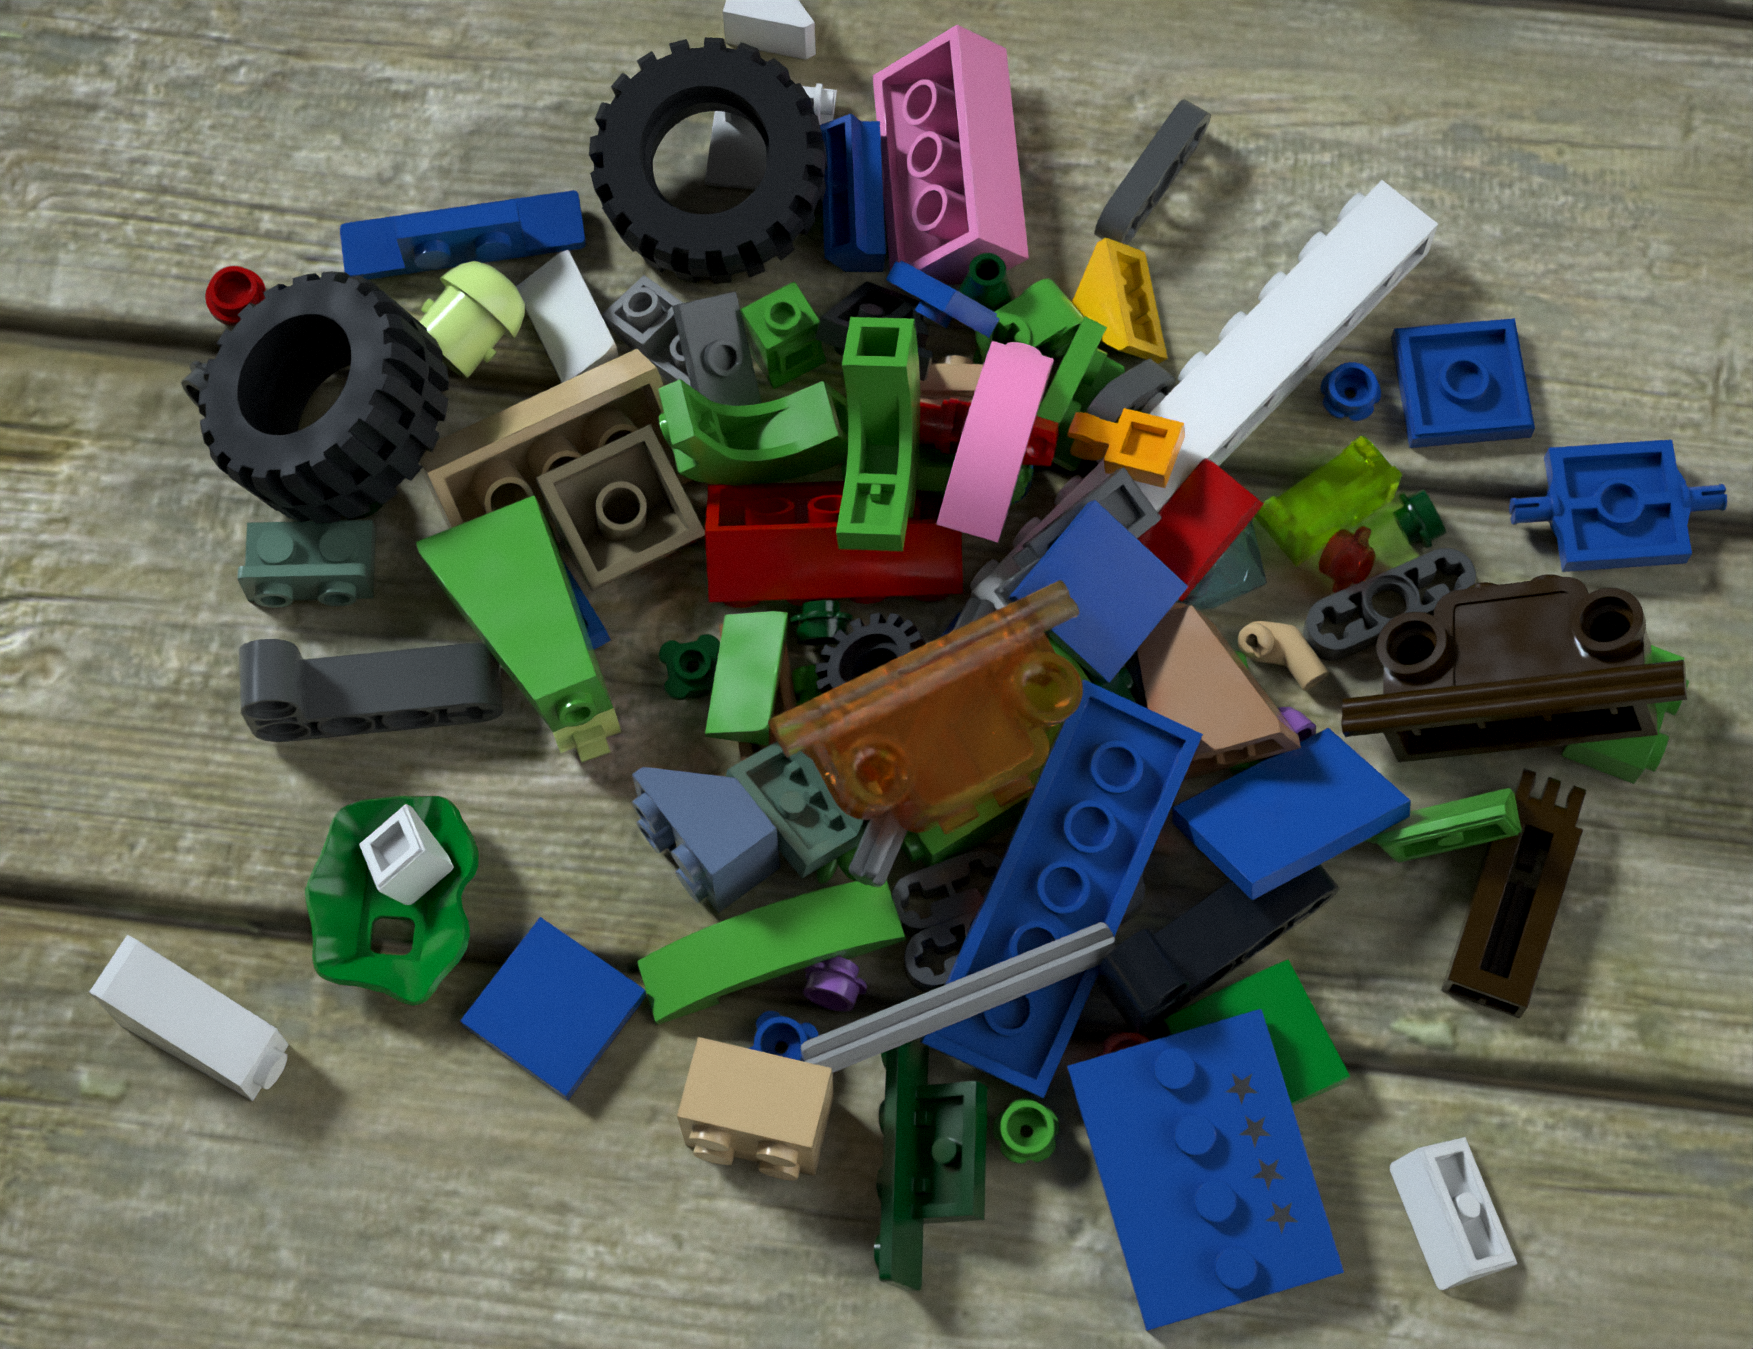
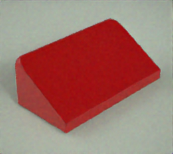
M1205 458L1201 460L1158 512L1161 516L1160 521L1137 539L1188 586L1179 597V600L1183 602L1262 508L1264 503L1212 460Z

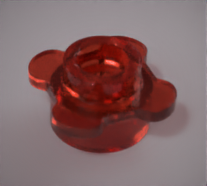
M1366 526L1359 527L1355 533L1346 529L1337 531L1330 538L1321 554L1319 571L1335 580L1332 588L1333 593L1350 587L1351 583L1357 584L1364 581L1374 566L1376 554L1374 549L1369 546L1371 529Z

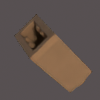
M1175 603L1138 647L1137 653L1148 709L1203 734L1183 780L1301 748L1297 733L1214 623L1193 605Z

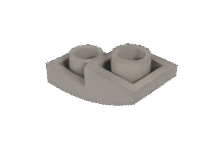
M643 275L602 314V318L632 350L638 349L657 367L659 374L668 382L672 383L681 379L690 385L672 306L683 302Z

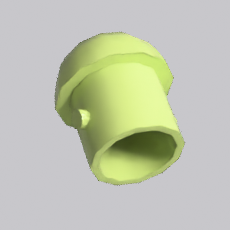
M477 261L460 264L439 278L446 289L435 302L430 298L425 301L421 309L424 315L419 320L427 328V332L438 342L443 353L442 363L464 379H468L482 360L488 363L495 357L497 351L493 347L503 335L509 338L516 337L525 312V303L516 286L492 266Z

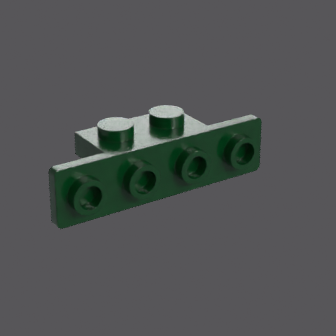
M922 1037L881 1053L882 1062L886 1069L885 1099L879 1107V1126L884 1137L883 1166L879 1168L876 1178L877 1194L881 1202L880 1233L877 1235L874 1243V1259L879 1270L880 1281L905 1291H920L922 1287L924 1224L985 1220L988 1087L978 1081L928 1085L929 1047L919 1043Z

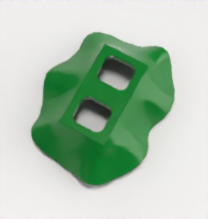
M395 796L363 799L344 806L335 814L321 854L305 888V901L313 936L312 960L314 969L320 977L338 985L357 986L384 993L399 1002L415 1006L427 1001L437 990L442 980L459 963L467 950L470 938L469 921L463 909L461 895L465 886L474 878L479 867V850L474 836L453 802L441 796ZM405 804L415 810L448 854L454 866L450 873L411 905H405L378 891L359 845ZM383 918L412 921L415 924L411 951L406 955L374 953L371 950V942L375 922Z

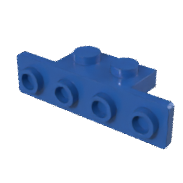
M574 190L349 222L340 226L344 272L351 277L361 276L367 280L452 268L471 261L486 263L582 249L586 246L579 194Z

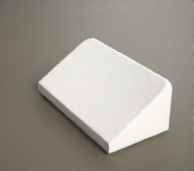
M569 250L554 256L516 286L525 303V310L561 383L619 357L616 344Z
M1466 1137L1417 1148L1391 1163V1175L1439 1290L1453 1288L1517 1264Z

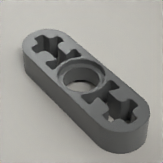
M1185 99L1176 105L1107 202L1095 226V236L1100 239L1109 238L1125 245L1131 242L1199 145L1209 125L1210 113Z
M1440 548L1317 601L1309 610L1303 627V636L1317 656L1323 660L1337 661L1376 645L1381 630L1393 619L1381 616L1373 608L1372 597L1376 593L1385 590L1396 592L1406 603L1407 611L1405 613L1424 612L1434 616V610L1438 601L1452 591L1445 584H1439L1427 589L1421 601L1424 605H1421L1418 590L1432 583L1437 569H1440L1444 576L1455 574L1458 577L1453 591L1467 589L1475 584L1476 572L1474 565L1464 553L1456 549ZM1354 603L1358 604L1361 619L1351 622L1346 626L1342 640H1337L1333 633H1326L1324 635L1320 633L1324 618L1329 617L1334 625L1346 622L1353 618L1356 610Z

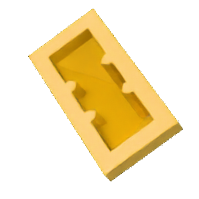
M1109 238L1102 239L1097 242L1072 303L1084 317L1086 316L1107 327L1101 342L1119 351L1146 360L1151 358L1159 364L1167 360L1168 357L1146 254L1142 250Z

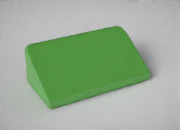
M768 611L725 615L705 737L769 746L787 636L788 613Z
M1506 788L1410 811V817L1376 834L1378 845L1391 858L1400 863L1516 836L1522 830L1515 794L1511 788Z

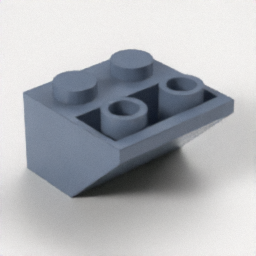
M642 767L632 774L637 798L632 801V805L641 818L636 822L640 831L657 853H661L666 848L671 852L672 857L679 866V869L675 871L676 876L697 903L707 898L715 910L720 913L781 868L776 827L737 778Z

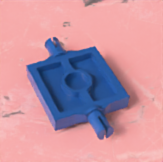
M1672 439L1550 447L1544 456L1548 482L1547 495L1545 497L1511 498L1509 513L1510 515L1512 514L1510 520L1513 525L1517 523L1549 522L1557 538L1562 572L1686 564L1692 555L1687 527L1690 512L1724 511L1727 507V494H1724L1726 491L1724 484L1688 487L1677 468Z

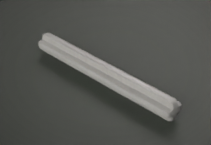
M1099 922L807 1040L801 1045L803 1060L807 1063L832 1068V1073L1100 965L1103 959L1117 947L1116 940L1108 925Z

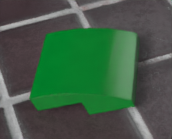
M1289 959L1229 985L1182 1009L1162 1022L1167 1036L1262 1009L1292 1107L1343 1085L1351 1077Z

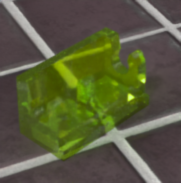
M1360 435L1351 441V444L1344 448L1341 454L1278 497L1272 496L1264 501V505L1254 517L1291 562L1298 567L1394 499L1403 474L1395 465L1392 467L1370 440Z

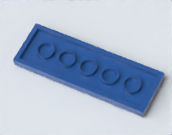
M1083 679L1080 681L946 984L1099 922L1106 923L1115 937L1203 734ZM1100 965L922 1036L919 1043L1037 1097L1044 1098L1098 976Z

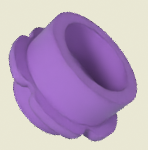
M837 956L805 967L804 971L806 972L807 982L803 993L810 1001L819 1006L835 1011H851L854 1008L858 994L866 993L867 984L863 979L857 978L859 967L848 959Z

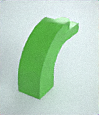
M850 317L842 361L849 428L846 477L836 530L839 549L903 551L908 517L913 518L920 447V372L915 321L913 318Z
M681 379L658 389L664 413L659 415V425L665 440L673 449L678 473L686 478L716 485L766 484L813 474L847 461L849 428L847 398L825 381L774 401L745 406H732L713 402Z

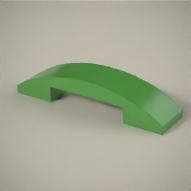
M887 879L881 887L864 885L855 881L798 895L734 916L672 942L637 962L655 1022L659 1025L720 1004L718 997L840 955L849 960L907 939Z

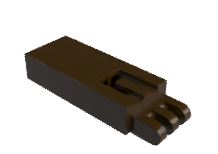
M1525 768L1521 772L1514 793L1522 832L1516 836L1488 842L1441 988L1443 992L1519 1019L1528 1008L1583 829L1576 827L1586 795V789L1573 785L1567 795L1565 808L1556 805L1555 802L1561 781L1548 777L1540 799L1530 796L1536 782V772ZM1520 842H1523L1515 868L1531 873L1534 869L1539 848L1548 851L1536 891L1524 887L1523 881L1518 880L1516 884L1508 881Z

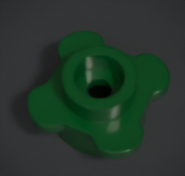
M703 634L696 641L681 644L675 640H669L661 646L659 659L667 667L668 679L664 684V688L669 697L674 700H684L685 698L695 699L704 697L709 693L712 694L720 641L715 636ZM695 662L699 665V668L695 672H690L687 669V665Z

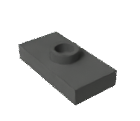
M736 291L672 306L691 387L711 401L719 404L732 406L761 404L762 401Z

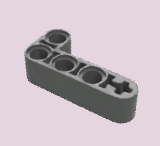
M280 639L254 640L243 644L239 648L241 714L252 734L264 741L290 742L480 723L496 719L503 713L500 664L486 645L482 643H465L303 659L298 647L294 643Z

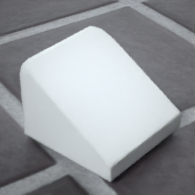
M407 804L401 807L359 844L378 891L405 905L415 903L454 868L448 854L415 810Z

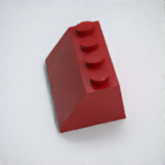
M845 481L767 483L739 486L708 485L705 540L709 602H723L729 607L747 608L757 605L760 601L786 600L790 604L802 606L803 603L823 600V598H849L856 603L870 604L880 602L886 596L912 595L913 598L920 601H939L948 597L949 594H963L962 532L936 525L943 499L934 497L930 491L916 490L913 518L908 517L903 551L839 549L836 530Z

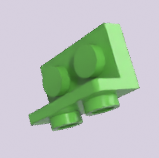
M1086 316L1073 337L1037 413L1038 417L1059 424L1057 447L1052 462L1070 471L1077 470L1082 461L1081 458L1070 454L1074 439L1069 438L1067 434L1075 413H1086L1099 392L1112 380L1125 373L1123 365L1107 358L1108 353L1097 348L1107 327Z

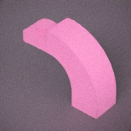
M992 341L963 428L936 525L998 543L1038 409L1049 380L1054 362L1053 358L1043 356L1038 349L1028 344L1010 342L1005 345Z

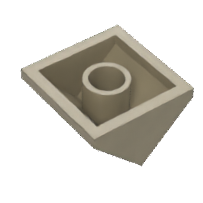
M651 425L536 477L537 484L564 549L591 591L705 538V530Z

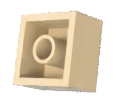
M698 1037L677 1114L685 1145L695 1147L693 1152L695 1157L711 1163L732 1165L734 1157L760 1163L758 1170L761 1173L778 1179L796 1181L798 1180L799 1172L815 1176L834 1101L832 1068Z

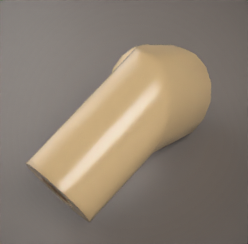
M1254 621L1244 626L1239 632L1237 638L1238 647L1247 658L1256 662L1286 666L1304 691L1315 687L1329 675V671L1300 630L1293 625Z

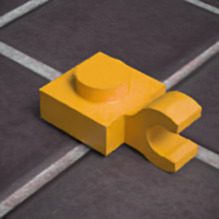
M1124 408L1118 423L1106 421L1088 413L1076 412L1067 434L1069 438L1074 439L1070 449L1071 455L1092 461L1104 457L1106 474L1111 475L1116 470L1124 467L1134 481L1166 488L1185 438V428L1183 422Z

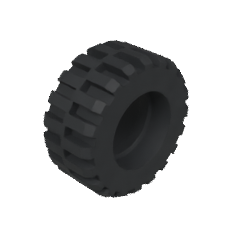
M705 37L704 47L690 48L687 39L669 43L672 54L657 60L651 51L638 59L637 63L641 70L631 79L622 73L611 86L615 94L611 104L601 102L594 119L599 127L598 135L590 137L589 156L594 163V171L590 173L594 190L601 201L602 209L623 242L632 252L636 251L648 265L658 271L663 272L665 269L675 272L678 279L694 283L697 282L698 277H711L714 284L731 283V275L747 271L749 278L766 271L763 265L765 262L775 256L782 261L795 250L792 242L800 233L803 235L808 234L815 222L813 212L816 205L823 203L826 190L824 176L825 169H828L826 148L818 117L815 115L810 98L800 83L795 84L790 78L788 69L775 58L768 62L763 60L758 48L741 42L737 50L726 48L723 38ZM708 111L733 113L752 123L764 141L767 163L765 174L760 184L742 203L720 213L702 215L677 209L665 199L655 182L653 159L660 142L671 128L692 115Z
M323 272L321 277L316 273L293 278V285L287 287L284 284H277L265 291V299L259 304L249 303L238 314L241 320L233 330L225 329L217 342L220 350L215 359H208L203 374L204 380L208 384L207 388L200 390L199 413L205 417L200 420V428L204 444L209 447L210 457L217 467L274 510L281 512L286 517L300 522L312 520L316 524L334 523L340 521L341 514L351 519L370 512L369 505L375 501L379 504L386 503L398 494L396 487L405 478L412 481L422 469V466L418 463L426 450L433 452L440 437L439 432L435 430L438 421H445L448 398L442 392L449 389L447 366L442 363V350L436 339L427 332V328L373 282L361 276L351 277L346 272ZM351 365L346 384L332 407L316 422L298 431L303 410L315 390L332 374Z

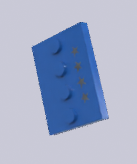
M1262 1009L1067 1066L1146 1331L1344 1273Z

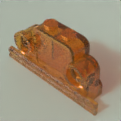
M1059 580L770 719L768 724L787 758L802 751L803 754L813 760L834 801L847 815L856 819L870 820L880 817L890 809L899 824L908 831L923 833L940 826L944 835H947L978 818L980 815L975 807L994 797L999 806L1002 807L1035 788L1029 776L1044 764L1049 755L1050 746L1046 733L1055 725L1065 721L1077 710L1083 695L1082 681L1078 671L1066 658L1056 654L1044 632L1077 617L1080 614L1079 608L1070 597L1065 583Z

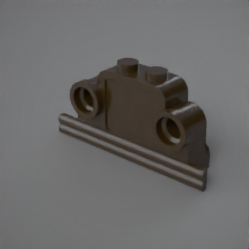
M1553 574L1540 575L1531 581L1500 585L1488 582L1476 583L1467 589L1455 590L1444 595L1435 607L1434 616L1424 612H1408L1393 618L1383 627L1376 645L1377 655L1383 665V694L1342 699L1343 716L1341 725L1345 737L1383 733L1398 762L1658 735L1657 710L1654 703L1687 700L1686 665L1684 660L1652 663L1651 642L1646 630V618L1642 606L1635 596L1625 590L1603 588L1588 593L1586 586L1580 580Z

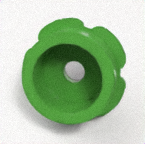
M1028 1098L1015 1100L1010 1103L1006 1111L1000 1112L994 1121L993 1135L1001 1143L1000 1151L1008 1160L1014 1163L1024 1164L1027 1160H1032L1035 1163L1042 1162L1050 1157L1056 1148L1054 1137L1059 1133L1058 1119L1050 1108L1044 1107L1036 1100ZM1024 1126H1029L1033 1130V1134L1031 1137L1025 1138L1020 1134V1129Z

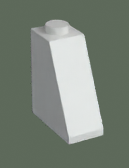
M129 935L125 937L89 992L121 1027L251 1101L255 1099L261 1088L269 1089L277 1081L286 1065L287 1054L284 1052L289 1044L277 1028Z

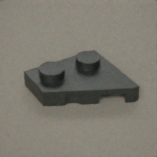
M866 281L820 318L815 339L834 346V350L841 356L844 355L850 317L913 318L917 336L920 380L925 381L928 378L933 359L932 351L925 350L929 334L927 325L922 321L924 315L915 311L919 301Z

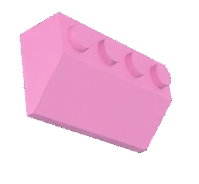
M955 25L873 75L876 120L880 121L883 197L890 271L896 261L900 263L902 260L946 285L962 284L969 272L971 261L982 253H993L999 256L1006 265V271L1029 259L1006 48L959 25Z

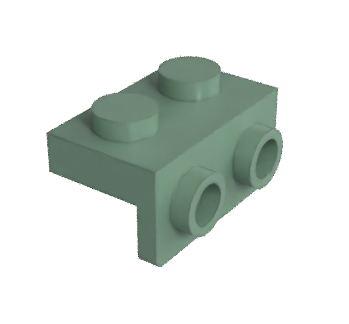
M794 716L784 722L778 741L727 769L725 776L737 778L776 827L779 851L801 878L806 877L858 846L874 813L870 796L864 786L856 779L848 777L832 758L829 746L823 737L815 731H810L798 716Z

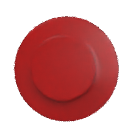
M229 266L213 275L206 289L205 300L211 315L217 321L225 325L236 326L241 320L238 314L249 303L257 305L265 299L264 292L267 290L263 280L255 272L240 266Z

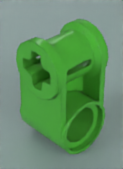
M1042 279L1024 290L1019 297L995 311L999 321L989 338L978 331L975 332L977 349L973 356V364H984L992 341L1005 345L1010 342L1028 344L1038 349L1043 356L1053 358V360L1064 357L1084 316L1052 279Z

